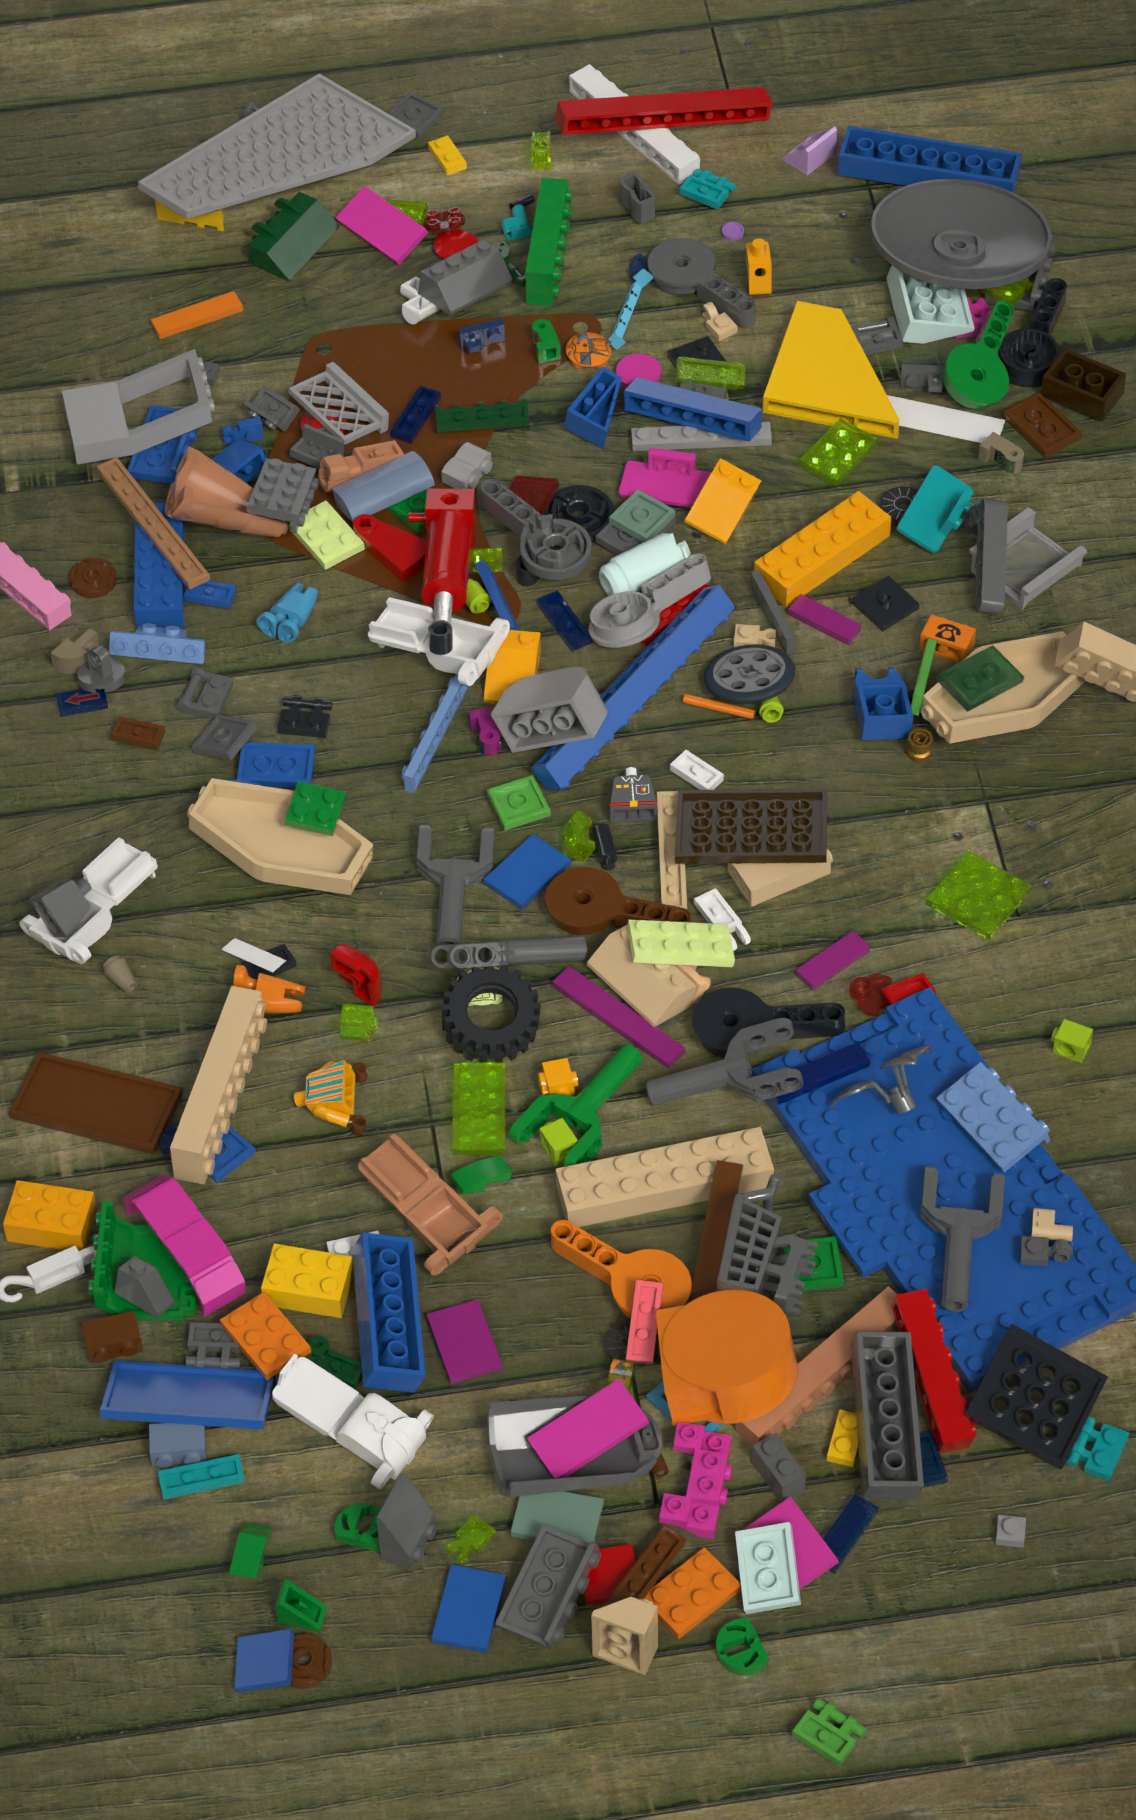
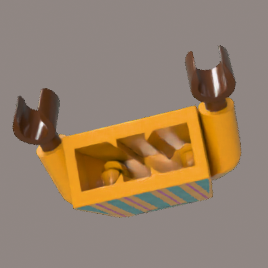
M345 1060L339 1062L329 1061L319 1070L309 1073L306 1076V1090L294 1093L297 1107L307 1106L315 1117L343 1127L351 1126V1132L354 1135H363L364 1128L356 1125L365 1126V1118L361 1115H357L353 1119L349 1117L354 1115L355 1081L364 1083L368 1078L366 1064L359 1062L352 1067Z

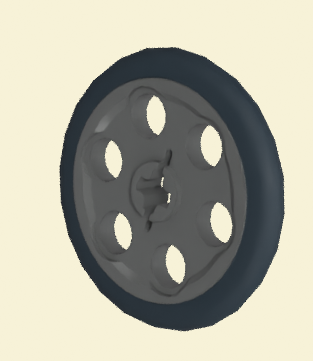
M759 644L743 645L726 650L710 661L704 673V682L708 690L721 700L738 704L757 703L774 698L784 692L794 679L795 666L792 659L778 648ZM757 659H765L764 661H760V662H759V661H755V660H757ZM736 661L741 662L739 664H731ZM771 670H779L774 673L769 672ZM724 675H729V676H730V677H728V678H720V677H722V676H724ZM760 684H768L767 686H758ZM738 686L744 687L742 689H733Z

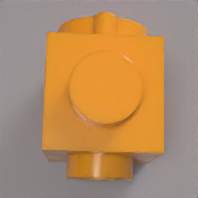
M563 1058L543 1062L542 1072L537 1074L541 1094L575 1096L574 1087L578 1086L576 1071L571 1072L568 1059Z

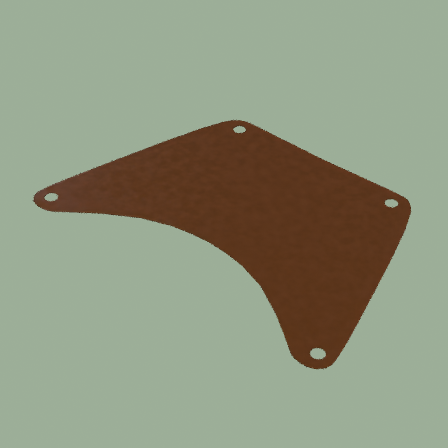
M540 314L420 321L417 324L406 322L330 330L312 337L306 344L293 386L325 372L327 364L331 362L336 363L389 413L387 431L380 434L375 430L345 444L344 457L352 456L353 448L395 440L404 455L414 451L424 460L435 483L431 487L432 489H455L442 483V470L451 458L455 457L458 450L466 442L486 450L496 428L437 433L435 405H439L440 409L456 408L455 403H460V408L478 406V401H483V406L500 405L502 399H506V404L515 403L522 394L548 373L569 360L566 354V345L573 336L580 334L573 330L575 323L584 322L588 325V330L583 333L589 332L600 335L602 327L600 321L595 316L589 314ZM502 318L505 326V341L482 345V351L469 353L467 349L461 350L459 346V328ZM545 319L552 324L560 343V360L542 364L538 363L536 345L532 339V324L536 320ZM320 344H329L332 347V351L329 354L321 355L316 351V348ZM325 380L317 384V386L329 387ZM311 391L299 392L302 395L311 396ZM318 392L314 394V396L327 398L328 395ZM331 394L330 398L343 400L339 395ZM290 395L288 401L296 405L300 411L285 432L279 429L268 459H279L282 462L300 463L307 467L316 468L290 457V449L302 438L301 420L308 412ZM312 403L316 408L325 407V404ZM329 405V406H328V407H331V408H334V409H337V410L341 411V407H340V406H333V405ZM345 407L344 409L346 412L357 413L353 408ZM346 418L347 423L355 424L354 419ZM358 421L360 425H369L367 421ZM346 430L345 435L352 433L353 430ZM318 468L316 469V477H315V478H318V471H319ZM319 483L317 492L314 493L312 504L310 503V508L327 501L354 531L353 522L337 508L333 491L325 493ZM477 485L474 488L476 515L474 547H471L468 579L479 582L488 593L475 563L481 560L485 561L493 572L510 611L516 620L520 614L521 601L495 559L482 529L477 501ZM386 508L372 514L375 519L426 541V528L417 533ZM289 529L285 535L281 534L278 538L264 536L290 550L316 560ZM366 547L365 550L332 566L340 571L423 602L421 593L424 567L403 583L369 553ZM492 600L487 610L481 613L471 612L466 604L461 609L452 612V614L491 626L496 619L489 614L490 608L494 606Z

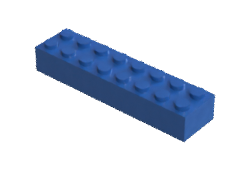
M848 126L839 153L838 175L904 186L935 179H963L995 185L1015 193L1020 176L1022 153Z

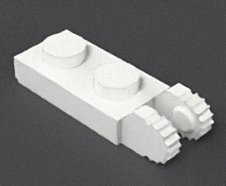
M716 888L694 898V905L708 923L728 924L729 933L736 931L738 938L743 944L750 943L751 938L743 927L742 921ZM730 934L731 943L734 951L737 949V944L735 939Z

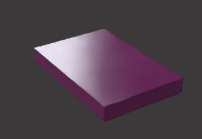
M478 1299L427 1314V1321L450 1385L502 1370L501 1360Z

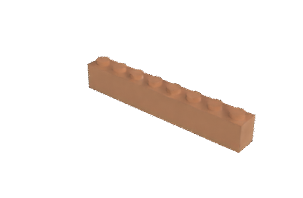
M889 1286L798 1363V1373L794 1387L779 1406L759 1418L735 1423V1431L753 1446L774 1433L778 1436L785 1428L790 1429L801 1414L810 1412L822 1396L831 1394L837 1383L842 1379H848L853 1374L851 1343L856 1332L899 1331L891 1308L897 1293Z

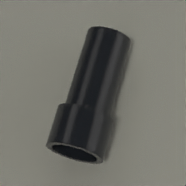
M530 194L522 199L515 200L509 203L510 210L512 211V208L516 205L526 207L534 203L535 199Z

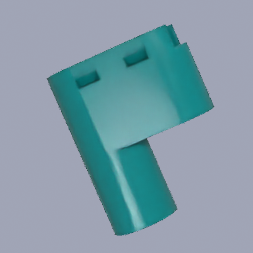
M516 205L512 208L513 217L506 218L501 222L507 240L525 238L532 233L524 207Z

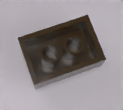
M1064 348L1043 376L1041 394L1047 399L1103 422L1124 394L1126 373Z

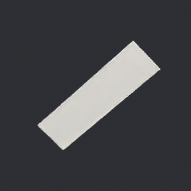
M887 395L900 419L899 426L982 443L992 432L1000 435L1005 423L1003 419Z

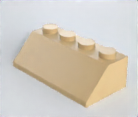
M627 925L609 934L587 962V966L653 1027L692 1007L696 985L673 964L633 963Z

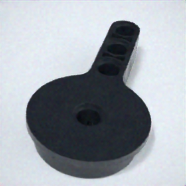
M1052 278L1047 282L1030 320L1029 328L1015 330L1003 338L998 350V356L1008 372L1010 384L1026 388L1042 386L1043 376L1060 355L1059 346L1051 335L1066 301L1067 283L1063 279Z
M733 987L722 988L710 992L697 1003L692 1013V1028L695 1036L707 1051L725 1058L731 1040L740 1029L778 1018L791 1020L794 1034L790 1039L838 1036L845 1031V1009L839 1003L769 1006L756 994L748 990ZM781 1028L778 1029L776 1032L781 1033L787 1031L788 1029ZM757 1035L752 1037L751 1039L757 1040L761 1039L763 1036Z

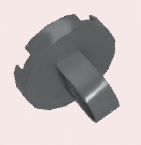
M99 645L88 651V662L79 667L77 671L78 683L83 690L96 693V689H105V692H111L124 684V677L126 675L124 665L117 660L111 659L105 647Z

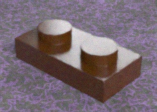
M119 716L111 732V740L158 751L166 733L165 726Z

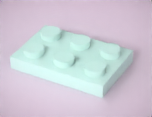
M790 1522L735 1531L745 1613L751 1614L801 1605L793 1531Z

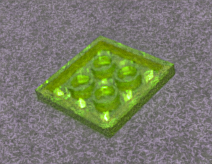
M968 850L929 895L926 905L990 940L1031 892L1032 885Z

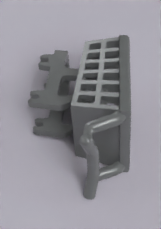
M772 1174L766 1189L751 1191L742 1195L736 1194L734 1197L717 1278L716 1292L723 1290H746L763 1296L765 1293L775 1295L774 1302L783 1310L786 1316L800 1315V1309L794 1308V1306L801 1308L803 1302L794 1297H801L802 1291L795 1288L804 1289L805 1286L803 1282L798 1280L799 1276L811 1277L813 1271L807 1269V1267L814 1269L816 1266L815 1262L801 1257L814 1258L815 1252L812 1250H817V1244L793 1235L780 1237L782 1217L773 1211L774 1196L780 1182V1177L777 1174ZM763 1201V1207L752 1202ZM786 1246L790 1248L789 1254L778 1256L780 1247ZM771 1275L780 1279L779 1284L769 1282Z

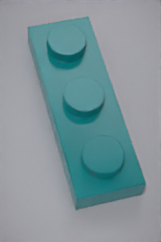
M239 1454L158 1471L163 1500L245 1483Z

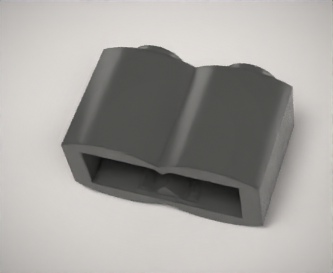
M632 172L620 177V201L625 208L631 210L633 219L640 224L655 219V195L650 188L644 186L641 176Z

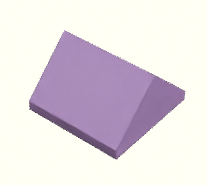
M834 126L810 135L782 157L783 161L808 176L836 154V127Z

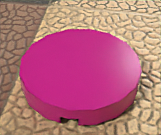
M632 354L620 360L616 367V374L622 377L620 385L626 389L636 377L659 383L661 380V366L654 357L646 354Z

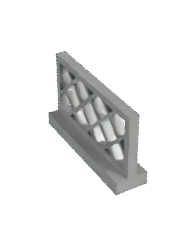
M334 362L326 365L325 372L289 388V394L333 436L343 439L344 445L375 430L380 434L388 430L389 413ZM324 380L329 385V387L317 386L318 383ZM311 391V396L302 395L299 392ZM318 392L328 395L327 398L314 396V394ZM331 394L339 395L343 400L330 398ZM312 403L325 404V409L316 408ZM328 406H340L341 411L328 409ZM345 407L353 408L357 413L346 412L344 409ZM326 416L339 417V421H330ZM342 418L354 419L355 424L342 422ZM358 421H367L369 425H360ZM340 429L353 430V432L344 435Z

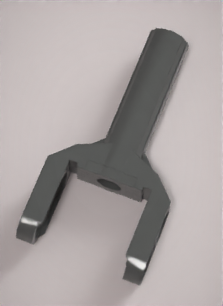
M420 824L417 872L428 882L440 886L436 946L461 944L465 888L481 883L492 872L495 827H484L481 831L479 862H474V860L434 858V860H430L432 828L430 824Z
M582 935L486 941L484 943L434 946L429 951L428 959L435 968L495 967L502 965L571 962L585 960L587 946ZM440 949L444 950L447 954V959L443 964H439L435 960V953ZM461 950H463L466 955L464 962H462L459 958V952Z
M778 1018L740 1029L731 1040L723 1060L647 1081L646 1087L653 1106H657L727 1085L737 1088L743 1096L756 1102L799 1090L803 1086L802 1073L799 1070L786 1067L753 1077L748 1055L751 1052L786 1043L794 1034L791 1020ZM781 1028H786V1029H788V1030L785 1031V1032H781V1033L776 1032L778 1029H781ZM757 1035L763 1036L761 1039H751L752 1037ZM791 1077L797 1078V1079L794 1080V1081H790V1082H789V1081H785L787 1078H791ZM763 1085H772L769 1088H760Z
M925 1166L920 1218L933 1231L946 1237L941 1306L951 1312H960L968 1307L973 1240L988 1235L1001 1225L1005 1174L994 1173V1176L991 1178L988 1213L980 1210L942 1206L940 1209L935 1208L938 1171L936 1167Z

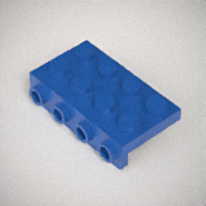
M150 405L144 424L181 409ZM197 429L133 454L128 472L134 479L174 483L177 475L176 470L187 448L191 447L192 442L196 441Z

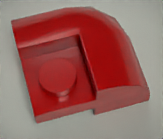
M340 944L330 953L332 970L339 973V978L353 985L355 997L375 1007L382 996L381 973L376 962L369 955L349 944Z

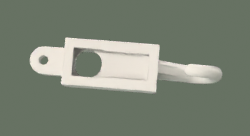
M73 1246L27 1266L28 1276L10 1275L0 1280V1299L4 1302H16L22 1298V1293L15 1295L5 1293V1287L10 1284L31 1287L38 1294L85 1273L84 1266L91 1263L92 1257H96L97 1250H94V1246H90L78 1251L76 1246Z

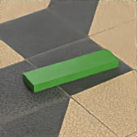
M928 639L926 642L911 703L913 715L919 716L937 640Z

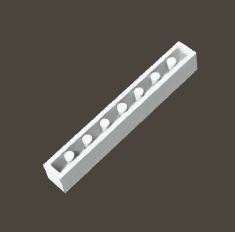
M590 64L569 75V92L578 100L628 96ZM667 128L616 131L678 185L684 183L690 174L694 176L697 168L700 169V157L698 154L689 149L682 140L676 138Z

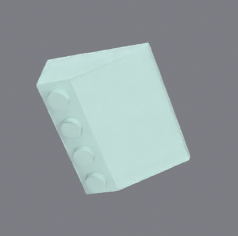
M891 266L886 279L903 342L924 344L974 331V324L964 289L928 283L909 276Z

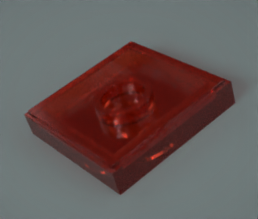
M516 475L509 489L538 511L540 515H543L560 484L558 479Z

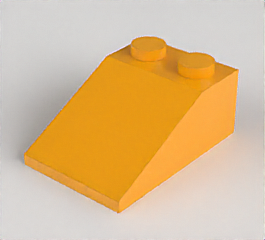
M720 458L684 522L726 544L753 500L761 480Z
M509 630L502 646L496 653L495 659L487 667L484 690L485 703L497 704L506 689L513 683L538 673L541 655L540 632Z

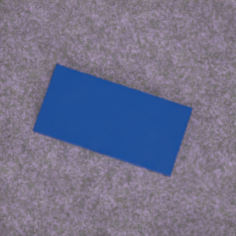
M114 1360L100 1408V1418L264 1430L276 1375L266 1381L258 1370L196 1367L191 1365Z

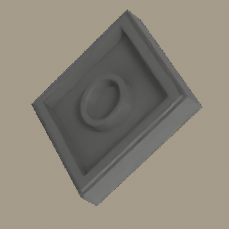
M409 92L387 114L415 129L416 138L419 139L445 114V110Z
M218 714L191 748L196 754L232 760L258 727L255 721Z

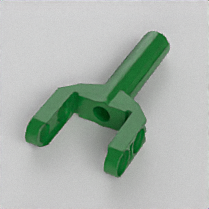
M624 1044L576 1097L563 1094L539 1096L512 1125L509 1139L517 1144L527 1142L553 1114L555 1119L563 1118L569 1128L583 1135L567 1153L563 1167L589 1162L602 1148V1133L597 1111L643 1062L640 1052L633 1046Z

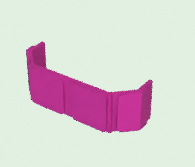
M163 1174L122 1197L126 1214L129 1216L139 1211L186 1273L200 1300L204 1317L245 1294V1280L237 1264L234 1262L231 1252L174 1178L170 1179L169 1176Z

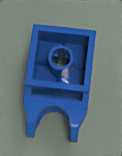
M888 667L887 677L883 679H873L863 669L855 668L852 698L861 739H908L912 729L913 714L903 678L894 667Z

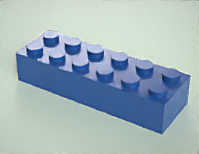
M154 503L185 543V521L166 516V503ZM135 521L134 615L136 629L146 623L155 624L156 627L162 628L167 626L184 628L185 584Z
M362 1232L352 1248L363 1387L415 1393L426 1375L413 1238Z

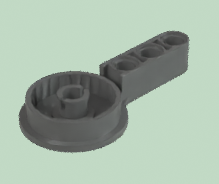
M676 238L659 244L651 251L648 257V270L653 276L655 284L660 289L672 294H690L697 291L698 299L706 304L712 302L719 313L725 312L738 326L750 327L754 325L756 321L755 301L714 273L715 256L706 244L695 239Z

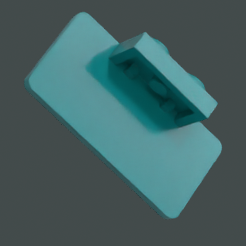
M933 466L897 525L898 532L931 553H936L951 529L956 531L963 521L960 515H965L971 507L972 503L969 500L974 493L972 488L939 466Z

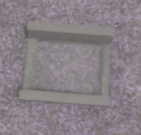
M1029 507L1007 522L1005 598L1022 611L1029 601L1077 566H1082L1083 556L1088 551L1080 545L1069 553L1034 527L1035 511ZM977 544L969 549V553L973 555L971 572L976 575Z

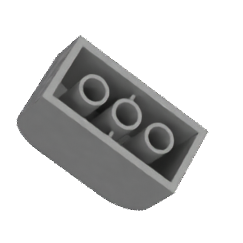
M571 667L527 676L516 681L503 693L491 716L512 753L594 738L608 711L586 670L582 667Z

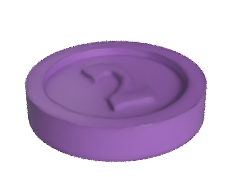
M728 222L722 227V236L727 240L736 241L744 235V227L740 223Z

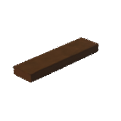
M664 1524L610 1595L606 1603L610 1605L629 1597L644 1599L687 1540Z

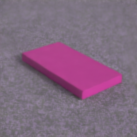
M365 185L335 217L337 222L398 265L428 234L426 228Z
M617 1379L529 1436L527 1440L554 1479L566 1478L649 1424V1421L621 1380Z

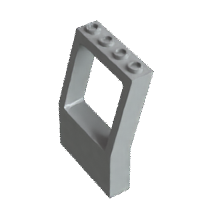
M195 349L115 382L62 391L64 409L77 465L136 454L211 423V413L215 412L202 357L197 358ZM191 378L197 403L132 430L127 428L122 408L124 403L182 379Z

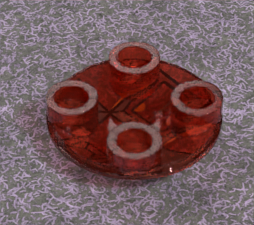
M458 207L442 212L429 210L426 212V218L423 220L422 226L431 232H449L462 227L466 223V217Z

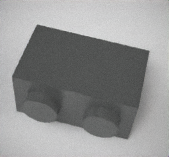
M776 1433L752 1446V1464L781 1503L789 1497L792 1498L805 1491L806 1474Z

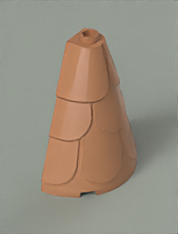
M190 446L187 448L176 470L175 481L171 483L165 505L166 516L176 520L210 525L221 529L238 530L239 533L278 538L281 534L285 535L287 533L290 522L247 513V505L254 488L200 451Z

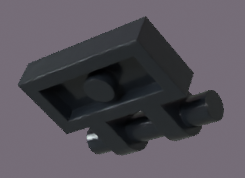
M294 695L293 697L284 696L283 706H289L292 709L281 710L277 727L278 734L326 738L330 714L322 713V710L332 711L333 701L324 700L322 697L307 699L302 698L301 695ZM301 708L313 709V712L301 711Z

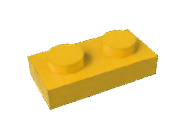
M448 135L428 142V149L447 176L467 169V162Z
M839 1410L827 1453V1461L854 1467L859 1449L856 1413Z

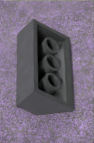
M481 240L421 271L418 294L447 314L452 315L510 285L513 279L500 251L485 240Z

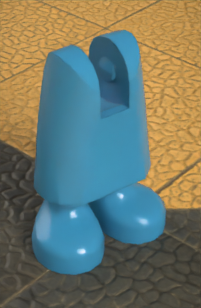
M295 583L270 609V613L263 612L257 618L258 627L270 638H275L278 633L280 641L285 643L293 642L299 635V627L304 626L316 603L318 590L309 587L303 594V584Z

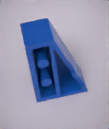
M601 367L567 410L564 428L604 449L622 377Z

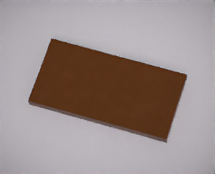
M38 1052L9 1111L10 1119L154 1155L160 1144L159 1141L162 1135H164L165 1128L169 1125L183 1095L182 1087Z

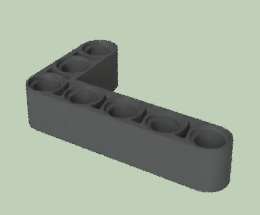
M983 498L967 511L965 515V532L978 534L975 592L976 612L1001 614L1004 609L1008 515L1006 501Z

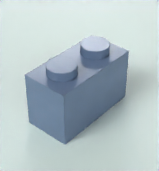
M174 1423L149 1424V1448L152 1467L168 1468L172 1465H189L207 1461L205 1426Z

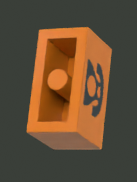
M931 614L920 636V651L924 652L928 639L937 640L934 655L961 663L970 655L975 646L976 629Z

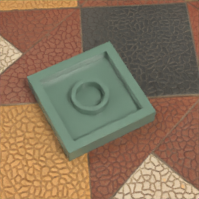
M637 489L609 517V524L639 541L645 542L655 537L675 517V510Z

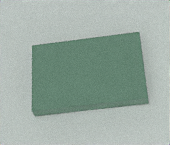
M564 1491L520 1496L511 1528V1537L535 1541L544 1524L587 1543L595 1542L604 1499Z

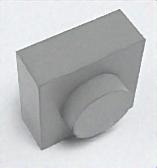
M998 1515L996 1545L1024 1548L1026 1518Z

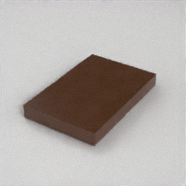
M1040 392L1002 411V418L1044 458L1082 439V433Z

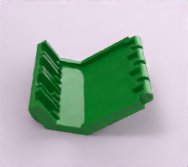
M102 1201L101 1212L96 1214V1226L99 1228V1234L94 1235V1250H97V1255L92 1257L91 1271L95 1274L94 1280L89 1281V1295L94 1296L96 1307L113 1315L135 1311L137 1321H185V1316H194L196 1292L186 1273L149 1225H133L117 1217L113 1201ZM134 1256L157 1269L174 1300L173 1306L158 1318L114 1293L118 1268Z

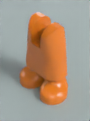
M236 966L234 986L261 991L262 1002L266 1004L265 1013L301 1012L303 1004L294 999L284 998V994L304 996L305 986L259 973L258 979H253L249 977L245 966Z

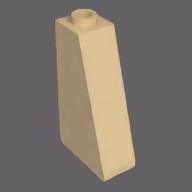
M827 849V863H728L727 872L752 907L831 874L833 858Z

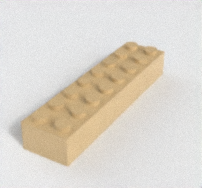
M231 986L170 1146L174 1179L205 1185L207 1176L212 1175L214 1171L215 1154L219 1155L221 1152L222 1136L228 1133L230 1126L229 1117L231 1113L234 1114L236 1111L238 1093H242L245 1086V1074L250 1073L252 1068V1055L258 1052L260 1034H264L266 1031L267 1019L264 1018L266 1004L262 1002L261 991Z
M761 1127L557 1168L556 1188L565 1220L577 1227L707 1201L710 1198L717 1160L743 1164L738 1194L765 1189L770 1176L774 1174V1167Z

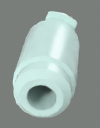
M661 533L611 558L609 563L601 566L599 580L608 596L625 591L641 592V585L691 556L686 541L676 545L673 533Z

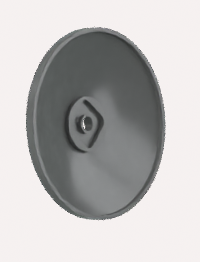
M963 179L927 180L897 189L887 195L877 205L871 222V238L874 246L892 266L916 279L951 288L985 289L1018 282L1035 273L1045 263L1049 256L1052 241L1048 221L1029 201L1004 188Z

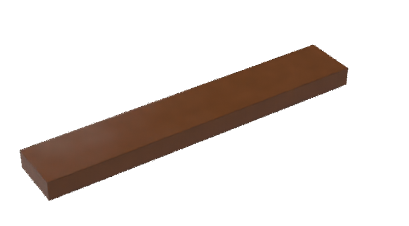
M720 1160L716 1162L689 1302L717 1290L719 1268L734 1197L739 1193L743 1164Z

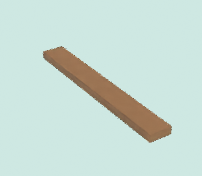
M115 457L96 466L98 474L187 588L190 590L209 581V573L121 461Z

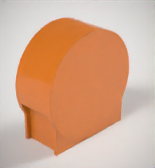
M723 1290L703 1295L687 1305L655 1310L664 1392L673 1426L677 1425L678 1422L693 1423L707 1421L719 1424H734L750 1421L775 1409L793 1389L798 1373V1363L789 1322L783 1310L771 1299L746 1290Z

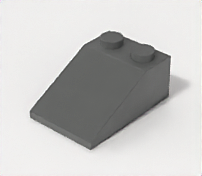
M401 1473L377 1516L381 1559L411 1571L416 1562H421L425 1553L424 1546L428 1540L434 1538L437 1525L435 1524L433 1510L408 1476Z

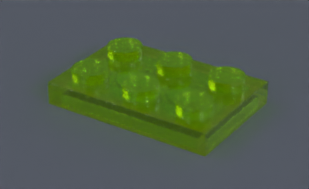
M840 418L799 459V466L838 486L878 445V438Z

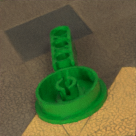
M997 301L986 314L974 344L959 345L946 358L943 370L944 385L952 398L963 406L982 409L999 402L1008 391V372L998 356V350L1014 313L1013 307L1008 301Z

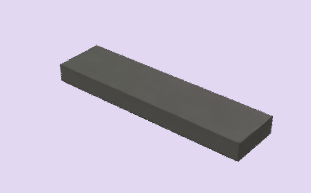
M759 570L751 572V589L772 629L776 630V637L787 655L793 654L795 651V635L762 573Z

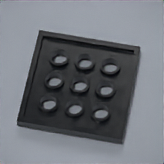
M1011 1323L964 1416L1061 1470L1108 1376ZM1018 1355L1026 1356L1029 1359L1030 1365L1026 1367L1021 1366L1017 1362L1016 1357ZM1041 1369H1050L1054 1374V1379H1045L1041 1375ZM1012 1377L1016 1379L1018 1388H1009L1005 1383V1378ZM1065 1382L1075 1383L1078 1387V1392L1070 1393L1067 1391ZM1030 1391L1040 1392L1043 1401H1033L1030 1398ZM994 1400H1003L1007 1405V1410H997L994 1406ZM1062 1404L1065 1406L1067 1415H1058L1054 1410V1405ZM1018 1414H1028L1031 1417V1424L1025 1425L1021 1423ZM1043 1427H1052L1055 1430L1056 1437H1046L1043 1433Z

